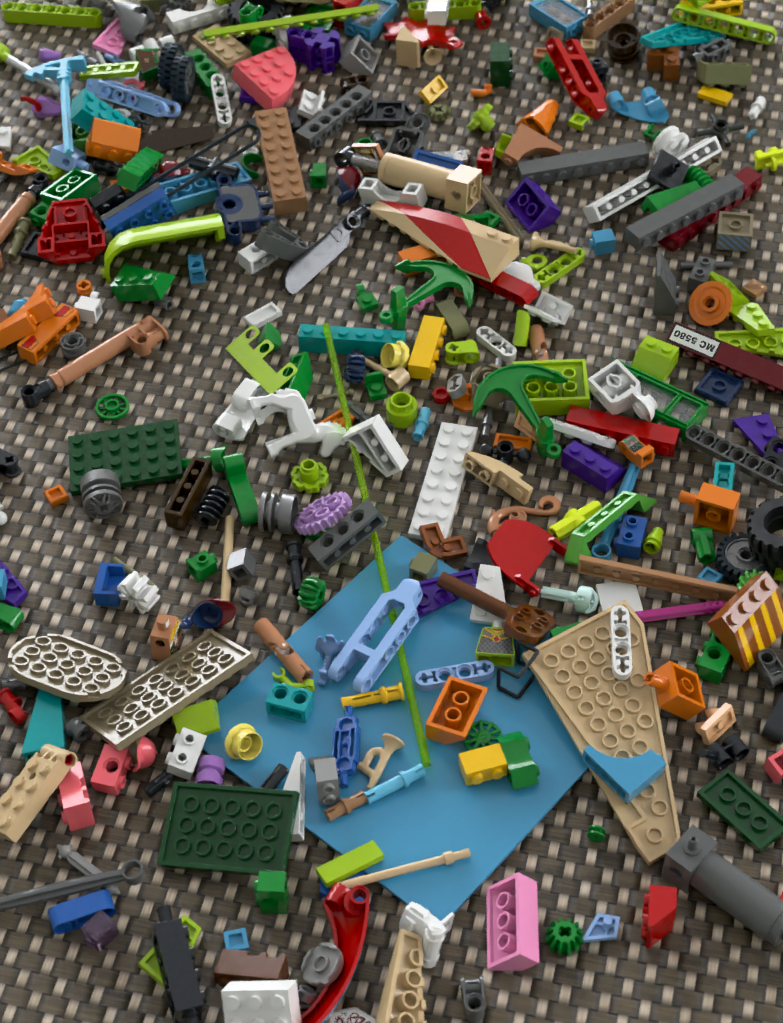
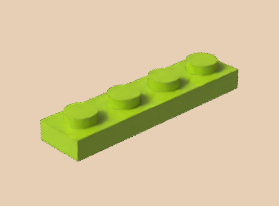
M139 61L88 65L87 71L81 72L79 77L81 81L87 80V78L137 76L141 65Z

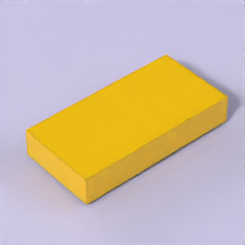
M704 84L698 91L697 98L726 107L733 98V93L708 87Z

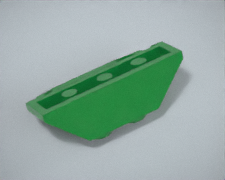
M306 351L293 355L290 358L289 363H293L298 371L279 388L285 390V388L297 390L304 400L313 380L309 355ZM286 368L283 371V376L291 375L293 368Z

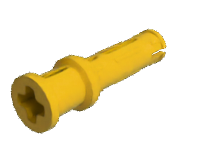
M401 682L395 686H381L376 691L341 697L343 711L344 707H348V705L356 708L380 702L386 705L390 701L399 699L405 701Z

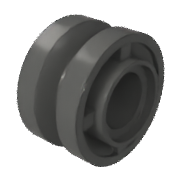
M78 332L67 333L60 339L62 354L67 359L74 360L87 352L85 338Z

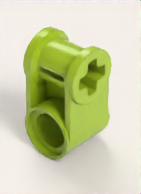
M474 340L449 342L445 346L447 352L445 362L448 365L472 364L480 359L479 350Z

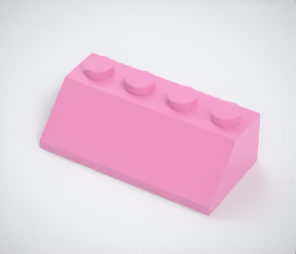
M518 872L486 888L487 969L490 971H523L539 964L537 881Z

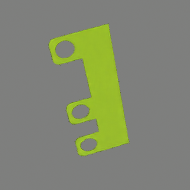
M251 325L225 349L271 394L295 375L298 369L293 363H288L276 373L262 359L273 350L274 344L266 339L253 350L249 343L260 334V330L256 326ZM254 329L255 335L252 338H246V333ZM263 344H269V350L261 353L260 347ZM288 367H292V374L287 377L283 376V371Z

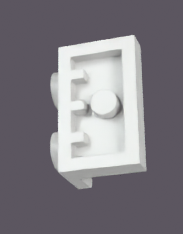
M304 89L301 94L297 114L311 120L321 113L326 99L324 97L325 91L322 90L318 96Z

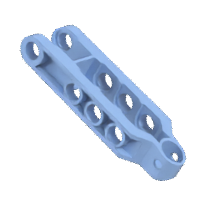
M87 78L85 89L92 92L96 97L155 117H178L180 115L181 107L175 101L118 82ZM172 105L175 107V112L173 114L170 112V107Z
M409 578L404 579L396 590L383 593L331 664L328 670V677L339 682L347 671L349 672L357 660L365 662V665L354 679L353 689L359 693H366L371 689L419 621L417 606L422 599L423 592L418 581ZM404 604V610L377 648L373 650L367 647V643L369 640L372 641L374 633L380 625L384 624V619L391 609L394 610V608Z

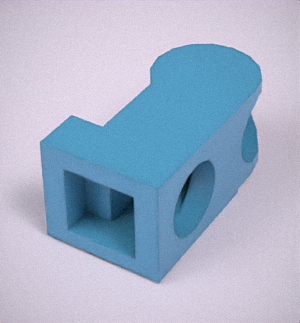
M202 253L188 255L191 284L206 282Z

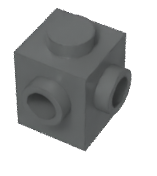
M247 548L229 554L227 571L237 583L254 577L256 559Z

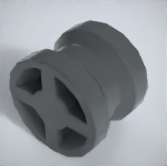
M75 717L67 723L64 732L69 737H73V740L79 744L89 737L91 730L87 724H83L80 718Z

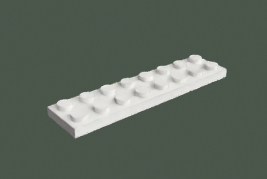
M446 422L441 423L409 528L408 538L422 540L418 530L419 527L436 522L439 524L444 539L448 538L467 472L461 466L466 452L473 451L478 427Z

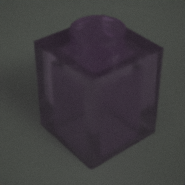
M102 910L98 911L81 927L84 936L82 939L85 944L90 948L95 947L99 952L119 934L117 923Z

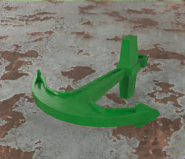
M406 259L396 264L395 269L406 274L411 272H428L433 277L406 299L404 287L398 285L392 289L389 310L380 312L379 321L382 324L392 323L393 330L402 331L406 326L408 308L446 287L460 289L468 309H471L474 296L472 280L465 272L459 270L458 267L435 260L410 261V259Z
M512 364L501 367L486 376L476 390L471 417L474 418L490 394L495 392L505 393L513 400L536 431V450L541 458H559L561 446L554 443V425L548 416L541 418L540 421L523 388V384L530 379H540L552 382L553 384L568 383V379L558 371L535 364Z

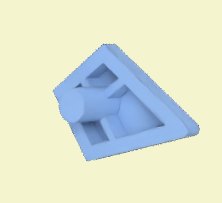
M597 913L583 937V943L617 939L620 917Z

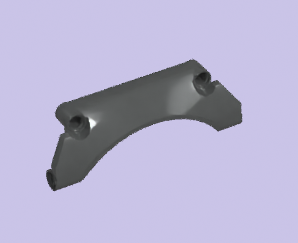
M45 0V1H47V2H49V3H52L54 0ZM107 0L115 7L118 13L123 38L137 46L141 45L144 40L143 32L146 26L152 24L155 20V15L147 5H140L132 0Z

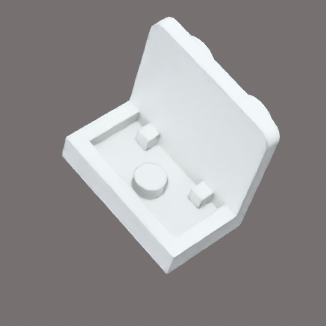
M544 291L541 292L535 307L527 304L524 305V308L528 310V314L542 318V321L556 326L558 324H566L574 307Z

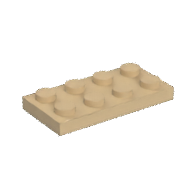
M215 24L207 29L220 28L221 26ZM202 31L192 35L193 41L226 69L234 66L237 62L252 57V52L233 36H230L228 39H221L220 37L214 41L207 42L206 40H201L200 33Z

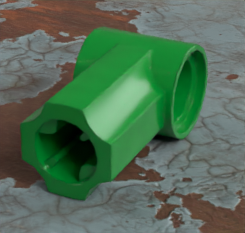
M711 527L691 529V544L695 546L698 562L708 565L715 561L716 555L713 547Z

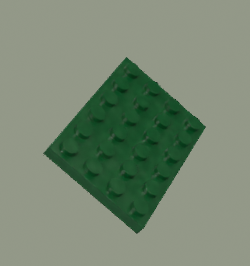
M177 419L68 436L70 492L72 496L81 495V478L87 472L95 469H108L115 472L119 477L120 488L181 479L183 476Z
M174 781L157 865L164 868L259 876V871L286 872L300 796L299 792Z

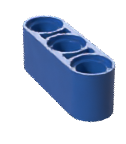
M99 890L54 905L48 910L54 934H64L106 920L116 913L109 890Z

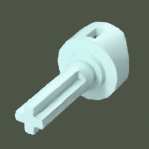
M543 586L540 592L541 598L575 604L576 612L591 613L596 610L599 595L593 588L587 586H580L577 592Z

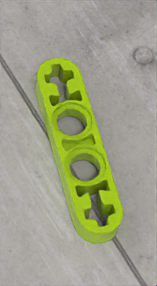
M577 247V254L567 252L534 275V279L540 283V289L548 287L583 263L585 260V250ZM566 262L569 263V265H562L561 263ZM550 271H557V273L552 274Z

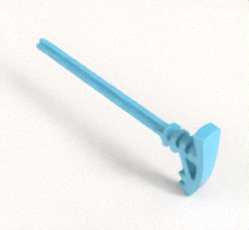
M83 55L47 62L24 73L25 78L30 81H34L35 78L44 81V78L56 79V83L60 87L64 155H68V157L74 154L72 121L70 120L69 87L72 84L71 71H87V63Z

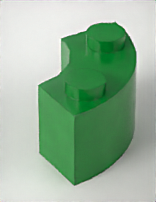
M520 731L495 737L496 743H500L506 758V776L512 788L516 790L539 784L537 776L540 775L538 764L533 762L529 753L530 742L528 737H525Z

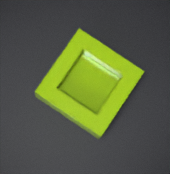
M577 112L568 120V126L580 131L590 123V117Z

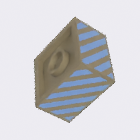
M719 211L716 249L750 252L754 214Z

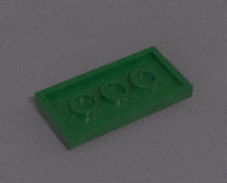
M729 768L725 769L697 791V797L758 853L764 851L783 835V816Z

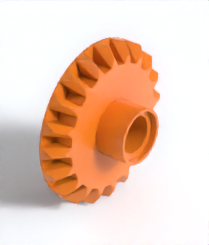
M708 281L699 285L693 291L689 300V312L693 320L698 324L710 327L724 321L726 316H729L730 310H732L733 295L730 289L718 281ZM715 302L714 306L710 308V305Z

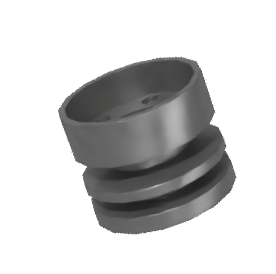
M95 469L87 472L81 478L80 488L83 510L87 516L94 519H106L116 516L122 510L123 500L120 481L115 472L108 469Z
M263 492L257 513L259 531L265 532L268 528V531L273 533L278 524L279 533L294 534L295 527L293 522L295 517L298 516V496L296 494L284 493L279 502L277 493L274 492L271 495L270 492Z

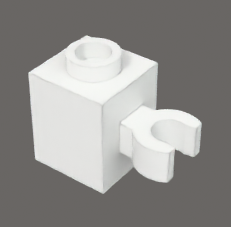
M92 291L90 297L81 296L78 302L75 303L74 309L78 310L80 321L95 324L98 322L103 313L101 299L98 298L99 292Z

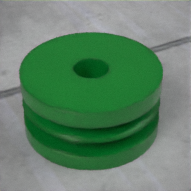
M591 825L588 828L587 837L591 841L602 842L605 838L606 830L602 826Z

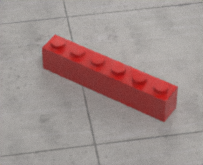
M571 405L565 420L566 423L605 437L607 436L608 438H613L617 441V445L628 436L635 435L644 445H651L654 448V453L673 457L679 441V428L616 414L612 415L611 413Z

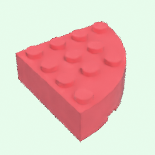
M281 45L235 63L232 79L265 110L281 108L292 96L296 78V66L290 52Z

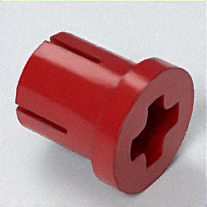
M479 10L475 13L477 27L481 30L489 28L491 19L486 15L485 11Z

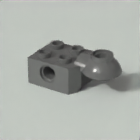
M415 113L407 119L405 127L399 126L394 128L385 153L389 152L413 159L416 149L426 151L429 142L425 135L430 129V117L425 113Z

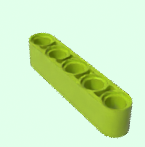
M450 0L447 20L475 19V13L482 10V1ZM427 1L409 3L408 17L416 21L427 20L424 16Z

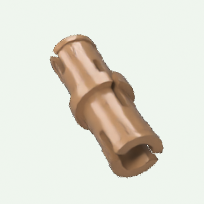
M361 790L346 799H340L339 803L324 809V815L328 818L329 822H332L344 814H351L352 810L368 803V800Z

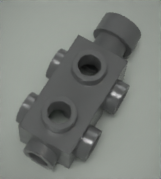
M722 37L719 39L714 38L706 45L701 44L697 52L689 55V62L695 67L697 66V60L712 62L724 59L731 55L732 43L729 39L725 40Z

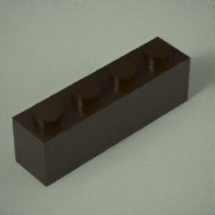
M193 456L164 510L166 526L185 530L213 476L211 460Z

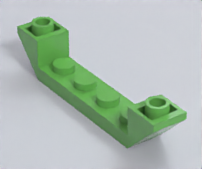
M622 491L571 533L564 558L565 563L578 567L580 554L592 556L587 543L593 540L597 534L605 530L608 525L617 520L628 509L643 513L648 511L657 502L656 499Z

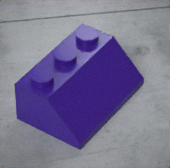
M526 177L505 201L508 208L530 233L551 226L562 213L536 182Z
M572 441L562 451L561 466L604 493H607L616 485L628 470L625 466L581 441Z

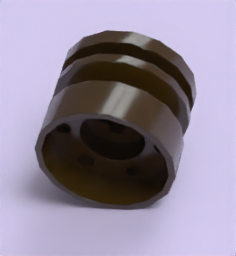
M618 22L607 31L608 56L613 62L621 65L634 62L640 54L639 30L632 23Z

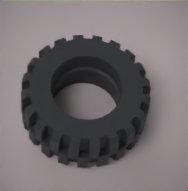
M233 0L227 9L229 26L240 25L239 10L247 2L255 6H263V15L257 22L279 19L285 16L284 4L276 0ZM260 31L259 34L255 35L246 33L242 37L233 35L236 40L241 41L243 44L248 43L249 45L256 35L272 38L273 41L276 40V36L272 32L266 33V31Z
M780 496V498L776 499L774 497L770 498L766 503H760L758 505L759 508L756 507L751 512L746 525L749 548L752 555L761 564L769 565V568L775 570L776 568L783 570V537L772 535L774 532L783 529V496Z

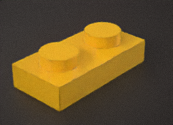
M438 75L418 94L428 106L448 88V85Z

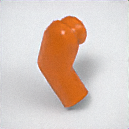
M484 84V89H471V97H485L491 94L493 91L492 84Z

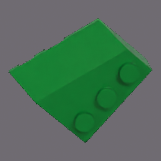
M124 264L114 278L110 288L118 302L162 300L175 276L141 266Z

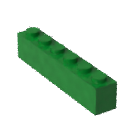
M148 147L140 150L130 161H127L126 165L122 166V169L119 168L116 174V178H118L116 184L135 192L157 171L164 154Z

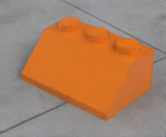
M94 117L85 143L86 155L126 164L136 153L138 154L141 129Z
M449 676L425 724L426 738L445 745L465 740L488 692V688Z

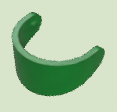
M256 153L244 154L241 158L242 168L252 179H258L259 173L250 170L246 166L253 162H263L262 155Z

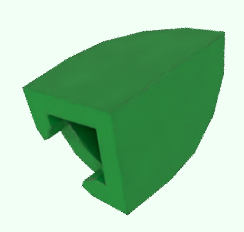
M267 322L260 334L258 345L268 339L274 344L273 350L277 351L281 348V335L272 324ZM263 344L260 347V352L265 353L268 351L270 345Z

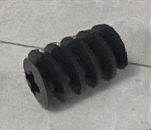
M212 485L209 491H207L203 502H201L194 515V520L199 524L217 525L218 520L230 501L229 496L221 486Z

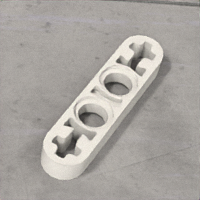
M214 74L211 76L210 85L217 123L220 128L227 129L232 125V115L225 78L221 74ZM216 80H218V81L220 82V86H219V87H217V82H216ZM221 92L224 96L218 97L216 93ZM224 105L227 108L225 110H220L218 106Z
M618 605L612 608L610 614L612 673L616 679L626 680L631 676L632 672L630 617L628 609ZM617 613H620L622 616L621 623H618ZM623 630L626 636L618 637L615 631ZM624 648L627 654L619 655L616 649ZM621 662H624L625 672H621L619 669Z

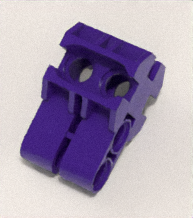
M296 27L289 28L287 30L288 51L294 61L306 64L310 71H315L317 67L323 68L321 73L324 74L332 73L336 70L335 63L340 64L339 60L341 57L340 35L336 30H331L329 34L323 33L325 29L322 27L311 29V31Z

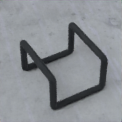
M518 640L516 642V662L523 666V669L517 675L502 666H498L497 689L519 699L535 679L534 673L520 692L515 694L501 687V671L516 679H520L527 669L531 671L529 666L539 655V650ZM520 645L535 652L527 663L520 661Z

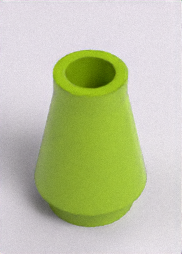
M660 527L653 528L652 532L643 540V549L646 553L656 554L661 550L663 529Z

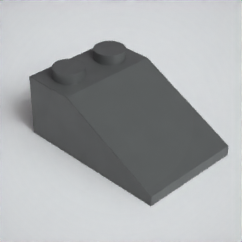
M657 252L653 315L674 316L675 308L678 309L679 298H676V296H679V286H676V278L663 254Z

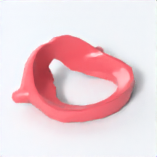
M132 78L126 80L123 84L134 83L138 86L139 90H143L146 82H140Z

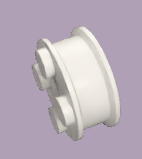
M676 126L665 128L653 143V156L657 157L661 149L673 156L683 152L689 143L688 135L683 132L680 133Z

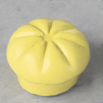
M396 341V344L386 343L383 346L380 355L383 367L394 371L399 366L404 369L408 366L410 359L409 347L404 342Z
M241 723L234 726L225 738V751L234 760H252L258 756L263 746L261 736L249 724Z

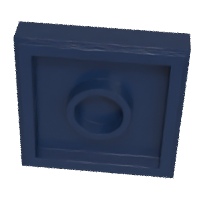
M712 367L696 386L694 393L726 408L743 388L745 381Z

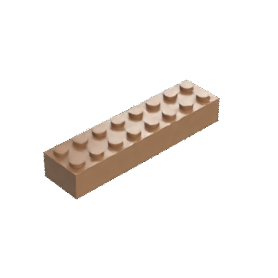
M281 107L254 111L256 125L261 131L259 143L275 216L308 211L306 192L287 108Z

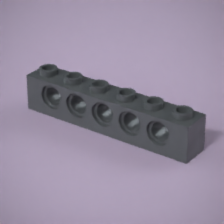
M359 84L295 131L296 145L310 152L369 108L373 102V91Z

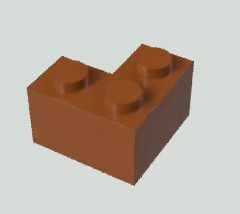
M679 46L647 48V70L662 71L663 80L678 81L680 69Z

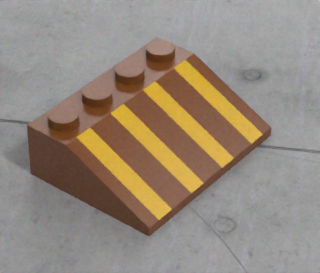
M767 571L752 577L707 623L744 672L756 662L758 653L762 649H768L783 633V599L778 585Z

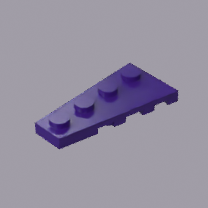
M475 569L450 574L476 588L477 575ZM439 577L418 581L423 592L422 599L417 606L419 619L461 598L436 586Z

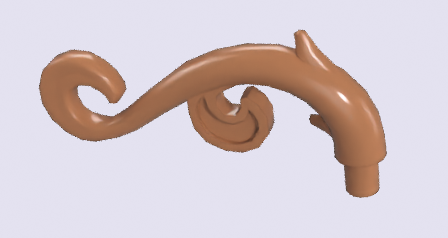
M547 495L539 500V509L524 506L505 507L496 512L492 509L487 523L488 532L492 537L502 525L499 524V521L506 516H509V519L527 521L526 514L555 515L560 511L561 503L558 498ZM546 504H550L553 506V508L549 510H542L543 506Z

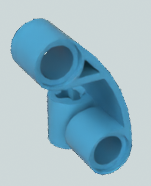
M650 86L642 89L640 93L642 99L632 102H625L619 91L609 93L607 100L612 109L628 118L647 123L665 124L670 117L660 96H657L655 90Z

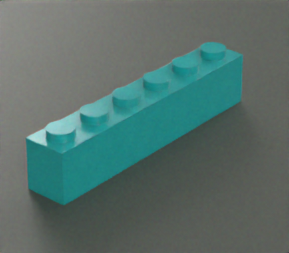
M301 324L298 334L299 352L348 355L354 349H359L364 352V356L380 357L381 350L386 343L396 344V341H402L407 345L406 331Z

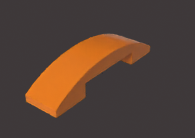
M0 152L1 172L10 175H25L39 172V169L32 165H14L3 160V153Z

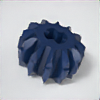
M349 353L347 355L344 367V379L346 382L361 384L365 376L366 359L364 355H359L358 353Z

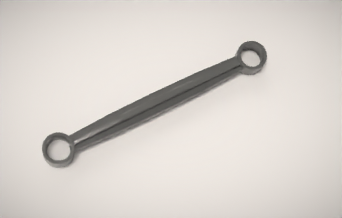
M131 859L126 861L121 869L65 880L0 897V911L54 900L122 881L129 885H138L145 879L146 872L139 860ZM137 867L141 869L139 874L134 877L126 876L127 872L132 868Z

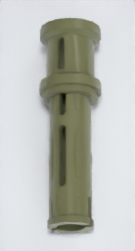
M26 217L18 219V226L13 231L14 238L6 255V258L11 262L17 260L23 241L27 239L28 231L32 227V221Z

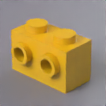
M500 743L458 753L459 768L466 786L478 785L484 781L500 779L507 775V761Z

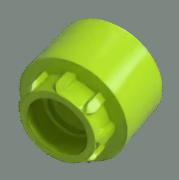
M407 392L394 393L386 401L387 422L392 423L393 427L399 429L409 428L414 425L415 420L418 418L416 399Z

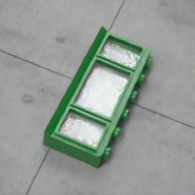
M621 362L640 381L641 394L643 396L649 394L656 401L658 408L655 410L651 422L658 424L659 420L666 423V426L679 428L682 430L681 441L685 443L688 439L686 437L687 428L691 425L701 424L707 417L709 403ZM634 411V416L639 419L640 417Z

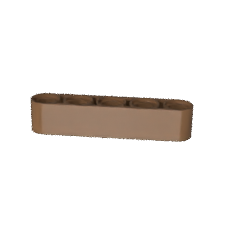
M613 0L596 12L592 19H586L583 22V39L594 40L612 25L632 13L635 9V0Z

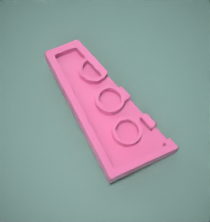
M119 16L92 43L93 49L112 56L117 54V58L120 57L127 43V40L123 38L121 33Z

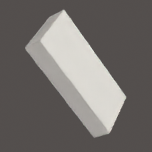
M270 302L243 318L249 327L254 325L260 328L267 322L282 316V311L273 302Z

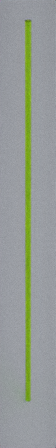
M324 323L322 327L347 432L353 425L330 326L328 323ZM349 442L362 502H364L366 499L370 500L361 459L359 452L356 451V447ZM375 531L370 537L383 593L390 592L391 589L378 533ZM395 608L394 610L391 609L388 614L391 627L397 620ZM402 643L397 651L422 764L423 767L431 766V761Z

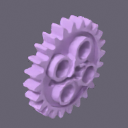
M342 491L339 493L334 492L332 495L329 493L326 497L322 496L320 499H315L313 503L308 504L307 508L302 509L303 512L298 513L293 522L294 527L300 535L303 534L304 536L307 534L310 536L313 532L317 534L319 530L324 531L328 527L331 528L334 523H338L337 520L344 518L343 515L348 514V510L353 505L352 500L346 492L343 493Z

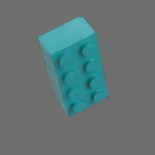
M86 89L80 91L72 99L70 120L88 133L94 117L134 127L132 120L124 117L118 110H114L105 101L100 100Z

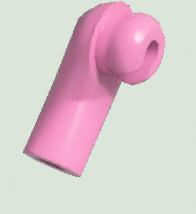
M432 294L413 305L416 311L423 310L427 303L435 301L434 295Z

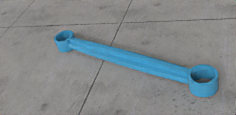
M630 460V466L624 476L617 496L622 491L632 492L640 468ZM624 513L603 531L600 542L592 547L591 557L611 560L610 545ZM603 551L606 552L607 555L599 556L595 553Z

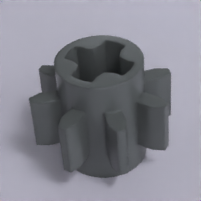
M135 110L128 116L136 128L143 130L148 124L147 115L144 112H137Z

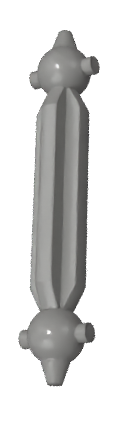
M57 844L56 847L59 850L57 857L59 859L67 858L68 862L85 876L102 873V871L80 854L73 852L71 844ZM118 883L104 886L105 890H109L111 894H120Z

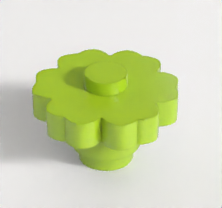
M487 103L480 110L477 109L466 128L472 131L478 126L482 131L485 130L488 133L496 124L489 115L493 106Z
M313 459L303 460L300 466H294L293 471H291L292 486L299 492L305 490L307 494L319 492L320 488H325L329 482L327 467L321 462L316 463Z

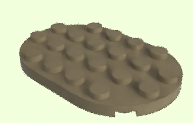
M47 634V636L36 638L35 635H32L15 643L8 653V668L19 682H24L55 696L68 699L73 703L110 699L125 684L126 669H124L123 662L117 656L68 636Z

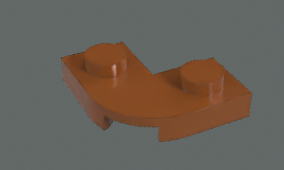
M438 522L419 527L418 530L424 546L431 555L443 560L467 556L468 549L462 535L444 539Z

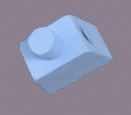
M63 144L51 147L47 162L70 172L72 169L78 168L88 171L90 166L89 163L85 162L86 153L74 145V154H71V157L64 155Z

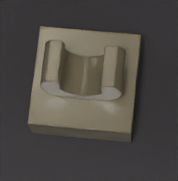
M549 26L544 41L547 42L550 37L560 38L563 41L564 32Z

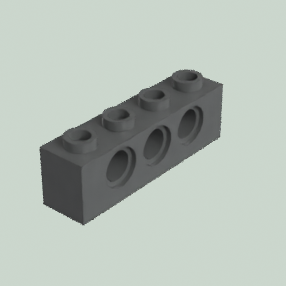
M366 499L307 548L327 571L387 521L372 502Z

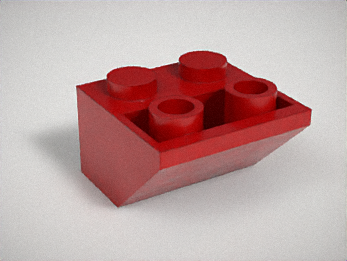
M649 885V893H644L641 939H645V948L652 947L673 930L677 908V887Z

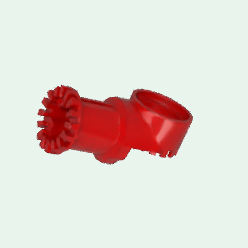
M2 688L0 690V704L6 708L11 720L20 726L28 719L27 713L24 714L25 710L22 711L23 708L20 709L22 700L19 697H15L9 688Z

